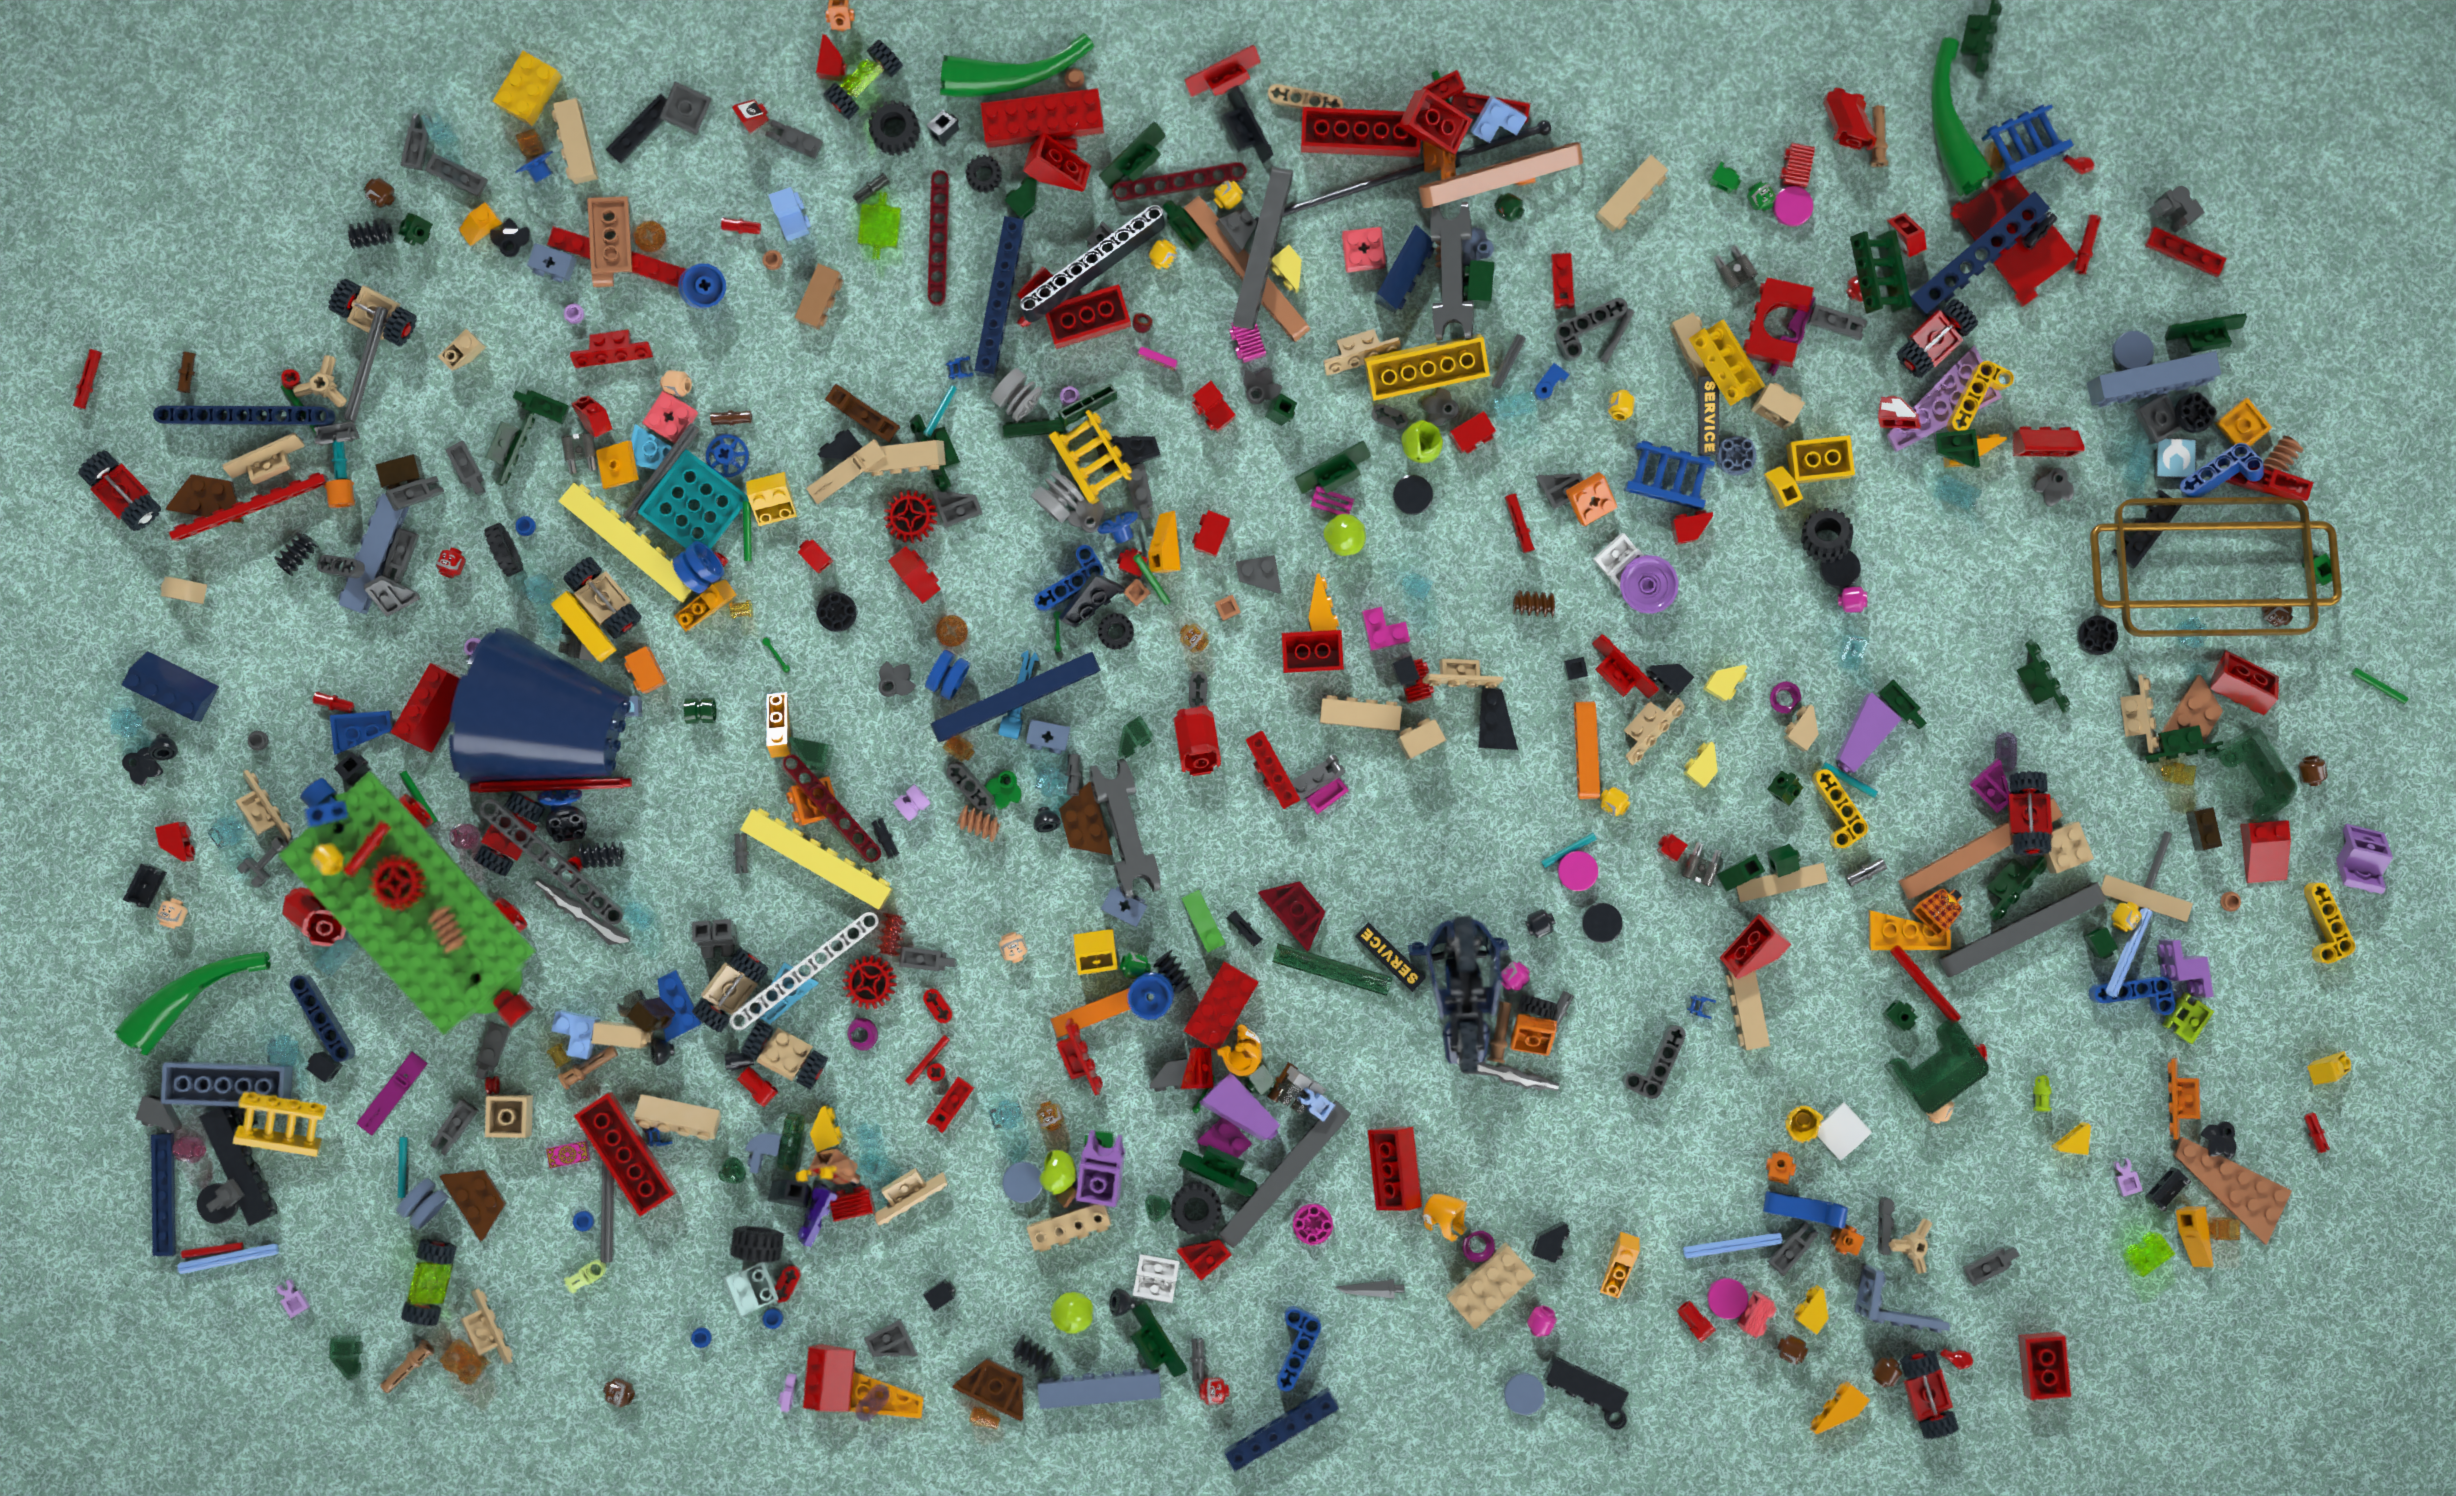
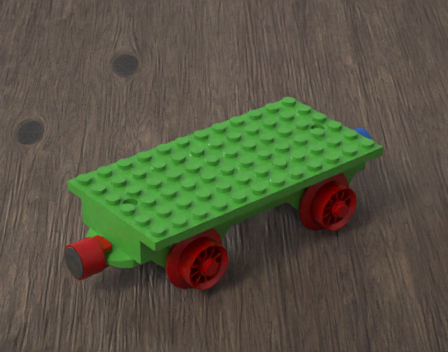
M373 772L367 773L345 793L337 794L324 778L314 781L303 790L300 798L309 808L345 801L349 817L314 828L308 827L279 856L443 1036L448 1034L459 1022L468 1020L474 1013L489 1014L499 1011L498 1015L510 1028H514L523 1022L533 1012L534 1007L522 994H519L523 983L522 969L527 965L526 961L537 952L520 933L528 924L518 908L504 898L499 897L492 903L426 831L433 823V819L426 811V808L407 794L397 799ZM380 820L391 827L382 839L381 845L373 850L354 877L347 875L342 869L334 875L322 874L312 863L314 850L320 845L331 844L344 857L343 867H345L366 840V835L375 829ZM392 855H397L398 858L400 855H405L406 859L411 857L413 858V863H419L417 870L424 869L420 876L427 879L421 881V884H425L427 887L420 889L424 895L417 896L419 902H412L411 908L406 906L404 910H399L398 907L396 910H391L390 906L384 908L383 902H376L379 896L373 897L371 895L375 889L369 888V885H374V881L369 880V878L375 877L376 874L372 870H379L377 863L382 862L384 864L383 859L385 857L391 860ZM400 866V870L403 871V875L407 878H410V873L404 867ZM392 868L386 873L384 881L389 879ZM395 880V883H390V885H400L406 881ZM412 884L406 887L404 897L410 892ZM385 888L387 894L390 897L396 899V896L393 895L392 890L390 888ZM451 906L452 908L447 913H455L451 921H459L455 929L462 928L463 930L459 933V936L466 935L467 938L463 941V943H466L465 945L451 952L444 953L443 950L447 945L440 946V942L444 938H436L440 931L432 930L435 924H429L428 920L432 916H427L441 908Z

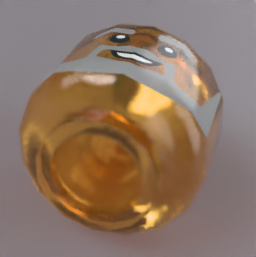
M1197 623L1186 624L1180 631V643L1192 653L1203 651L1209 644L1208 632Z
M1051 1101L1040 1104L1041 1108L1036 1111V1117L1041 1129L1051 1132L1061 1128L1065 1118L1058 1103L1052 1104Z

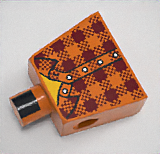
M1940 889L1919 902L1912 912L1940 938L1963 908L1958 903L1962 899V895L1957 890H1952L1948 894L1944 889Z

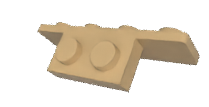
M1372 329L1337 340V346L1341 355L1323 361L1325 373L1327 376L1364 365L1363 358L1401 350L1400 339L1396 337L1379 342L1375 330Z
M292 433L223 464L222 467L231 478L248 472L250 481L256 485L291 469L287 454L304 447V442L296 433Z
M1441 659L1439 661L1440 674H1428L1422 679L1423 683H1429L1430 686L1448 684L1449 687L1467 685L1469 688L1478 687L1479 685H1483L1485 688H1496L1497 685L1503 682V677L1480 676L1479 660Z
M2146 674L2138 675L2141 695L2120 697L2125 736L2146 734L2148 752L2152 754L2157 753L2156 749H2159L2158 738L2154 736L2156 720L2151 714L2154 704L2152 697L2149 698L2148 692L2151 689L2150 679L2146 678Z
M1676 698L1665 712L1652 702H1649L1626 727L1624 732L1637 742L1625 756L1632 766L1643 758L1647 749L1652 747L1656 743L1657 738L1669 729L1672 721L1682 714L1685 706L1679 698Z
M248 769L243 771V778L252 792L237 799L235 803L257 836L276 826L285 841H289L291 839L290 833H292L290 826L286 822H282L280 811L276 806L272 807L268 801L270 800L268 793L264 789L261 790L258 786L259 780L254 773L250 774Z
M914 1168L881 1188L883 1195L890 1204L874 1214L878 1226L890 1222L893 1217L908 1211L910 1207L918 1202H923L931 1194L941 1191L948 1184L945 1174L942 1172L925 1182L918 1170Z
M479 1288L471 1291L479 1310L460 1320L476 1355L479 1356L496 1347L504 1365L511 1363L512 1351L503 1342L504 1334L500 1328H497L494 1322L496 1317L493 1311L489 1310L486 1305L487 1297L483 1291L480 1292Z

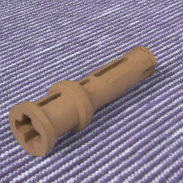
M1876 105L1872 107L1873 131L1877 139L1875 146L1871 149L1872 161L1870 166L1885 167L1888 165V160H1886L1888 144L1885 142V106Z
M1499 1001L1494 1038L1490 1040L1491 1050L1487 1060L1505 1064L1503 1058L1505 1047L1508 1046L1506 1034L1512 1003Z
M610 1045L582 1064H575L572 1069L564 1074H558V1078L563 1087L568 1090L572 1084L579 1080L583 1081L588 1073L617 1057L618 1053L614 1046Z
M421 1340L419 1346L413 1352L410 1351L407 1354L406 1360L380 1383V1387L384 1392L390 1393L414 1368L420 1367L423 1364V1360L435 1353L434 1348L428 1341Z

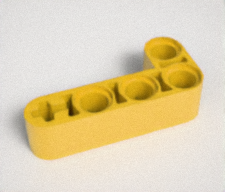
M1983 361L1973 369L1947 422L1948 431L1967 430L1988 387L1997 391L2006 389L2014 381L2013 373L1991 361ZM1981 367L1987 369V376L1982 374ZM1999 376L2005 378V385L2000 383ZM1972 385L1978 386L1979 393H1975L1972 390ZM1964 402L1970 405V411L1965 410ZM1961 419V421H1960V423H1959V425H1960L1961 427L1958 428V427H1957V426H1958V423H1957L1956 421H1958V420Z
M565 591L551 603L555 611L600 663L617 650L582 608L573 593Z
M1827 769L1816 771L1812 776L1813 784L1842 825L1830 835V843L1835 848H1846L1867 833L1868 825L1834 774ZM1821 775H1826L1825 782H1820ZM1832 790H1836L1838 793V798L1835 801L1830 797ZM1844 806L1849 809L1847 817L1842 815V808ZM1855 823H1858L1861 827L1858 834L1853 831ZM1839 834L1844 836V843L1842 845L1838 844L1836 840Z
M2308 883L2304 888V895L2326 939V942L2312 950V957L2318 963L2330 964L2351 955L2355 951L2356 945L2328 886L2324 883ZM2324 905H2326L2328 909L2326 914L2323 913ZM2333 923L2336 925V930L2334 933L2331 930V926ZM2342 941L2345 944L2344 950L2340 949V944ZM2323 950L2327 952L2325 959L2322 957Z

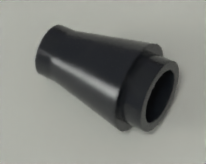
M730 1052V1054H725L726 1070H731V1072L754 1065V1059L743 1053Z

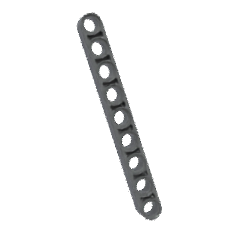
M1279 167L1272 168L1234 314V327L1251 330L1255 328L1292 184L1293 170Z
M488 799L481 804L480 813L484 818L602 919L611 925L621 922L624 912L615 901L495 799ZM488 803L493 804L496 808L495 813H487L485 805ZM502 817H508L511 820L510 827L501 825ZM518 830L525 831L527 834L526 840L521 841L517 839L516 832ZM537 843L542 846L540 854H535L532 851L533 844ZM549 857H555L558 860L556 867H550L547 864ZM570 870L574 875L573 879H564L563 871ZM582 883L588 885L589 892H579L578 885ZM595 897L603 898L604 905L596 906L593 903V899ZM617 910L620 917L616 920L611 919L608 915L609 911Z
M2098 882L2091 883L2052 902V904L2050 903L2034 911V913L2032 912L1981 937V939L1979 938L1963 946V948H1958L1940 957L1939 961L1947 977L1955 976L2104 903L2106 898Z
M1337 1100L1333 1102L1335 1106L1324 1122L1320 1119L1317 1120L1291 1152L1287 1154L1252 1194V1198H1249L1218 1233L1232 1248L1243 1239L1349 1118L1351 1113Z

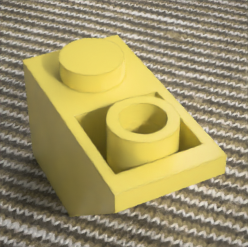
M1287 245L1272 258L1270 269L1276 276L1280 275L1284 279L1283 284L1289 291L1293 290L1296 294L1299 291L1302 259L1290 245Z
M1741 665L1713 672L1703 689L1721 701L1731 700L1736 693L1735 686L1738 682L1741 683L1747 675L1745 672L1747 666Z
M1712 741L1707 744L1703 743L1696 751L1699 753L1696 758H1691L1684 766L1686 770L1683 773L1701 788H1705L1718 772L1715 744Z

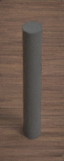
M1627 309L1600 360L1605 364L1609 362L1635 312L1634 310Z
M2164 831L2144 885L2145 888L2152 890L2172 836L2170 832Z

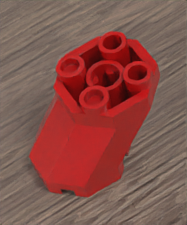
M1834 88L1833 91H1829L1825 95L1823 105L1835 131L1833 140L1839 139L1838 144L1848 148L1861 150L1862 147H1867L1866 150L1871 151L1875 146L1877 138L1864 111L1866 107L1865 97L1858 93H1847L1842 88Z
M1204 705L1178 710L1177 716L1173 720L1181 770L1185 773L1186 770L1189 771L1192 776L1210 774L1213 772L1214 766L1217 765L1218 768L1221 765L1213 712L1209 711L1208 707Z
M295 888L285 896L282 909L283 916L295 928L301 931L305 937L307 936L313 945L330 947L335 944L336 940L339 939L340 941L344 938L346 928L309 888Z

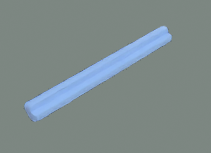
M2148 908L2140 910L2142 918L2136 928L2131 931L2108 984L2106 994L2111 997L2118 995L2153 914Z
M1772 1233L1687 1246L1683 1248V1254L1685 1258H1693L1782 1244V1235L1780 1233Z
M274 1243L181 1262L178 1264V1272L183 1274L276 1255L279 1253L278 1245Z

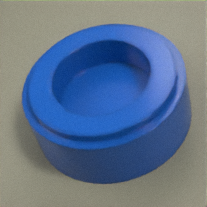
M580 1211L574 1216L573 1225L576 1230L585 1232L594 1225V1217L588 1211Z
M770 1308L763 1314L762 1320L767 1328L776 1329L782 1324L784 1317L779 1309Z

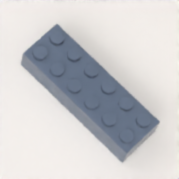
M2214 351L2100 375L2086 384L2091 406L2098 405L2101 408L2117 401L2120 404L2136 397L2139 400L2150 397L2149 395L2152 394L2158 396L2169 393L2172 390H2176V392L2186 390L2194 385L2195 387L2205 386L2207 383L2215 381V377L2221 375L2217 353Z
M163 1063L161 1104L239 1106V1101L244 1092H253L259 1095L276 1096L291 1100L293 1065Z

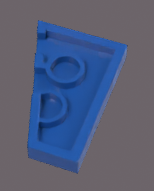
M392 710L330 715L334 755L390 732L394 727Z
M677 970L657 979L660 998L676 1012L670 1026L664 1029L666 1042L703 1024L692 1013L695 1006Z

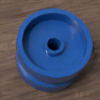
M699 263L687 268L681 274L678 281V292L681 299L688 306L696 309H705L718 304L723 299L726 292V280L717 267ZM702 283L704 285V289L699 288V284Z
M698 541L693 542L686 548L685 552L680 553L672 562L673 568L681 581L696 593L704 592L711 586V582H716L724 575V568L719 558L709 547Z
M945 649L934 664L925 683V688L936 692L941 687L940 696L951 701L963 684L971 663L963 658L958 659L954 663L955 654Z
M1156 972L1145 973L1139 976L1131 985L1127 996L1128 1005L1139 1018L1146 1020L1158 1019L1172 1005L1174 999L1173 986L1169 979L1162 974ZM1149 993L1154 995L1152 1000L1148 998Z

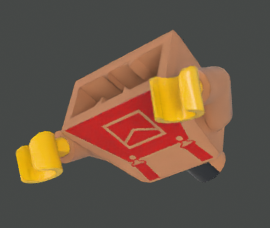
M832 1149L816 1152L808 1170H801L796 1173V1181L808 1182V1175L810 1177L819 1175L821 1179L825 1178L837 1185L850 1183L855 1186L860 1181L861 1176L855 1173L858 1167L857 1163L839 1150Z

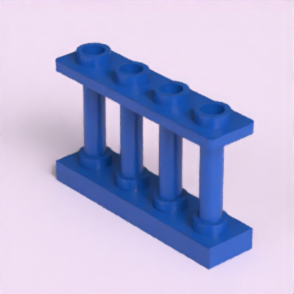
M2042 104L2033 109V112L2030 114L2026 111L2017 116L2016 120L2010 118L2003 122L2002 126L1994 125L1986 130L1987 134L1981 138L1984 142L1992 138L2005 163V169L1999 173L2001 180L2063 154L2074 146L2071 139L2064 142L2062 139L2059 140L2046 115L2048 111L2054 108L2052 104L2046 107ZM2039 118L2052 143L2050 148L2047 149L2046 146H2043L2031 120ZM2023 124L2036 149L2035 155L2028 154L2015 127ZM2008 131L2021 157L2017 163L2015 160H2012L2000 134Z
M1641 441V443L1635 445V449L1640 450L1641 453L1635 477L1632 481L1626 483L1624 491L1697 510L1704 508L1706 500L1701 499L1700 492L1706 468L1711 469L1715 465L1714 461H1710V457L1701 455L1699 458L1691 456L1692 453L1687 451L1674 452L1671 447H1655L1653 443L1648 441ZM1649 453L1660 456L1654 483L1651 486L1644 485L1642 481ZM1668 458L1679 460L1673 489H1670V491L1662 489L1663 486H1661ZM1687 463L1699 465L1693 491L1689 496L1683 495L1682 491H1680Z

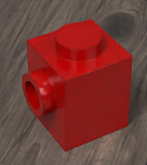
M1133 548L1130 551L1126 549L1124 553H1120L1117 559L1118 569L1141 579L1143 573L1133 557L1137 554L1142 555V552ZM1141 556V557L1143 558V560L1145 561V563L1147 564V563H1148V558H1146V557H1144V556Z
M1667 834V836L1663 835L1659 840L1657 851L1675 862L1678 861L1688 844L1673 834Z

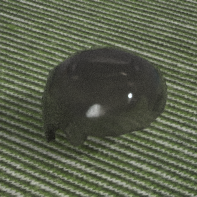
M636 990L624 996V1004L620 1005L617 1003L618 1014L627 1017L638 1001L646 1000L643 990Z

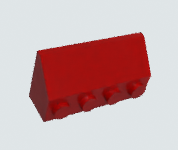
M430 663L390 733L432 753L450 722L453 701L460 677L437 664Z
M1413 1127L1367 1130L1376 1210L1408 1211L1422 1207Z

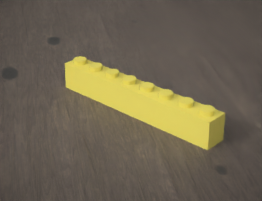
M573 483L559 499V502L675 598L685 604L694 591L688 588L676 574L672 564L673 559L672 561L668 560L665 557L667 553L657 546L655 549L651 546L650 543L652 541L644 534L639 536L634 531L637 528L628 521L623 523L620 520L621 515L615 510L611 509L609 511L604 507L606 503L598 496L595 499L590 496L589 493L591 491L582 483L580 486Z
M761 808L758 811L756 809L751 810L740 829L741 831L876 909H882L893 888L889 887L890 882L881 877L879 880L872 877L873 873L865 868H862V870L856 868V863L848 858L842 860L837 857L838 852L831 848L823 849L820 847L822 843L813 838L810 840L804 838V833L796 828L790 830L785 827L787 823L781 819L776 818L773 820L768 817L770 813Z

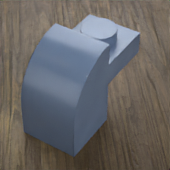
M764 1132L749 1141L745 1151L753 1152V1155L750 1154L748 1159L750 1172L759 1173L761 1171L764 1154L773 1156L780 1154L783 1134Z

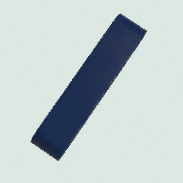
M306 974L294 976L290 980V989L331 1057L337 1062L352 1059L355 1054V1048L313 978ZM300 979L305 981L303 989L299 986ZM311 996L315 998V1004L313 1006L309 1003V998ZM321 1013H323L326 1017L324 1023H322L319 1019ZM331 1030H334L336 1033L335 1040L330 1038ZM342 1047L346 1049L345 1057H342L340 1054Z

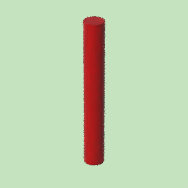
M945 1034L906 1078L905 1081L909 1085L913 1084L950 1041Z
M239 1242L182 1250L181 1257L184 1259L244 1250V1244Z

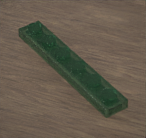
M1277 943L1272 959L1273 963L1385 996L1389 992L1393 977L1279 943Z

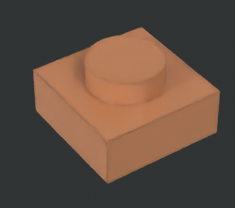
M1138 579L1133 581L1125 589L1126 591L1123 592L1136 607L1151 594Z
M1233 594L1214 603L1222 621L1241 613Z

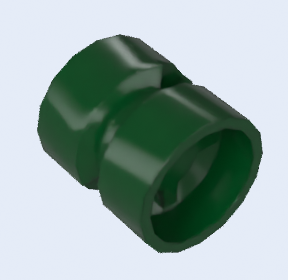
M685 698V723L698 724L700 720L706 724L715 723V698H703L701 701L698 698Z

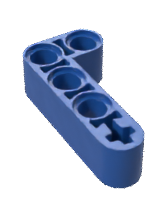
M2238 443L2185 478L2180 484L2182 498H2201L2238 472H2241L2249 481H2258L2264 476L2263 461L2247 444ZM2239 454H2245L2243 457H2238ZM2253 467L2258 468L2257 470H2250ZM2206 477H2211L2209 480H2203Z
M1082 545L1076 551V557L1082 566L1081 569L1035 596L1034 603L1040 611H1048L1076 595L1091 576L1090 570L1093 567L1100 568V575L1104 576L1103 566L1090 546ZM1083 550H1088L1091 552V556L1089 559L1083 560L1080 558V553ZM1076 577H1081L1084 580L1080 587L1073 585V580ZM1059 587L1066 589V594L1062 597H1058L1055 594L1056 589ZM1052 592L1056 601L1053 602L1051 598L1047 600L1046 606L1039 605L1041 602L1040 598L1048 599L1050 597L1048 593Z
M2154 976L2125 980L2121 986L2123 994L2116 997H2111L2107 994L2098 997V993L2101 991L2106 992L2109 983L2093 985L2089 989V998L2097 1003H2111L2149 997L2151 1009L2157 1014L2169 1015L2175 1009L2172 984L2166 977ZM2158 981L2162 982V989L2160 991L2156 987ZM2141 983L2143 990L2141 993H2138L2137 986ZM2161 1001H2164L2166 1004L2164 1010L2160 1009Z
M1766 1191L1764 1212L1845 1228L1848 1207L1844 1205Z
M1297 1306L1288 1307L1284 1314L1287 1325L1298 1330L1277 1374V1385L1282 1391H1290L1295 1386L1321 1330L1319 1318ZM1291 1312L1299 1314V1318L1296 1321L1289 1320L1288 1315ZM1309 1321L1317 1322V1327L1314 1330L1306 1327ZM1306 1339L1309 1342L1308 1346L1300 1348L1297 1345L1299 1340ZM1296 1357L1300 1360V1363L1297 1366H1291L1289 1360ZM1289 1370L1291 1372L1289 1375L1290 1383L1286 1382L1283 1384L1281 1378L1285 1379Z

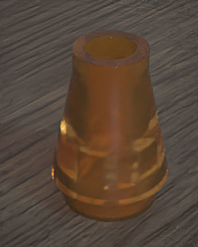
M974 1406L969 1422L973 1423V1426L997 1429L1000 1418L981 1406L979 1408Z

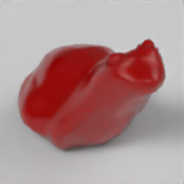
M2066 154L2062 159L2074 171L2080 174L2090 172L2095 167L2094 161L2089 157L2073 158Z
M1943 1349L1940 1353L1942 1357L1946 1358L1960 1370L1969 1368L1973 1364V1358L1969 1352L1962 1350L1951 1352Z

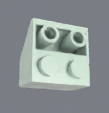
M765 1263L755 1264L723 1278L738 1316H743L779 1300Z

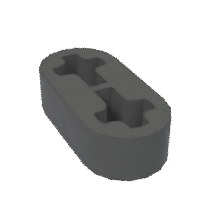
M1378 404L1372 409V419L1379 424L1395 430H1402L1408 423L1407 415L1397 409L1383 404ZM1383 409V413L1389 415V417L1382 416L1381 419L1377 418L1375 411ZM1398 416H1402V421H1404V424L1400 423V425L1398 426L1396 425V421L1390 418H1398Z
M1195 672L1190 677L1189 705L1192 708L1206 705L1208 680L1203 672ZM1197 675H1200L1201 679L1205 680L1204 683L1200 684V689H1196V683L1193 682ZM1196 692H1200V699H1203V703H1200L1199 706H1195V703L1192 702V699L1196 697Z

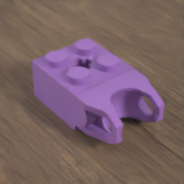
M1095 1130L1090 1131L1087 1144L1082 1152L1076 1201L1116 1207L1120 1198L1125 1158L1122 1135L1117 1136L1113 1147L1104 1148L1098 1144Z

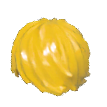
M1809 1106L1796 1107L1793 1111H1790L1785 1120V1128L1788 1131V1135L1793 1138V1141L1797 1140L1801 1143H1804V1141L1809 1142L1812 1138L1815 1139L1819 1127L1822 1126L1820 1121L1823 1120V1115Z

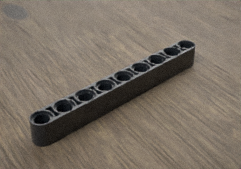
M1148 207L1026 295L1020 302L1025 320L1028 322L1039 320L1165 228V219L1161 207Z

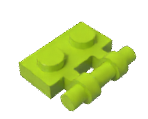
M2183 992L2181 997L2175 1000L2174 1011L2169 1015H2165L2166 1019L2162 1026L2169 1029L2174 1023L2177 1027L2173 1033L2187 1043L2193 1044L2215 1011L2199 1000H2194L2192 1005L2189 1004L2188 1000L2191 995ZM2182 1009H2185L2187 1012L2181 1020L2177 1016Z

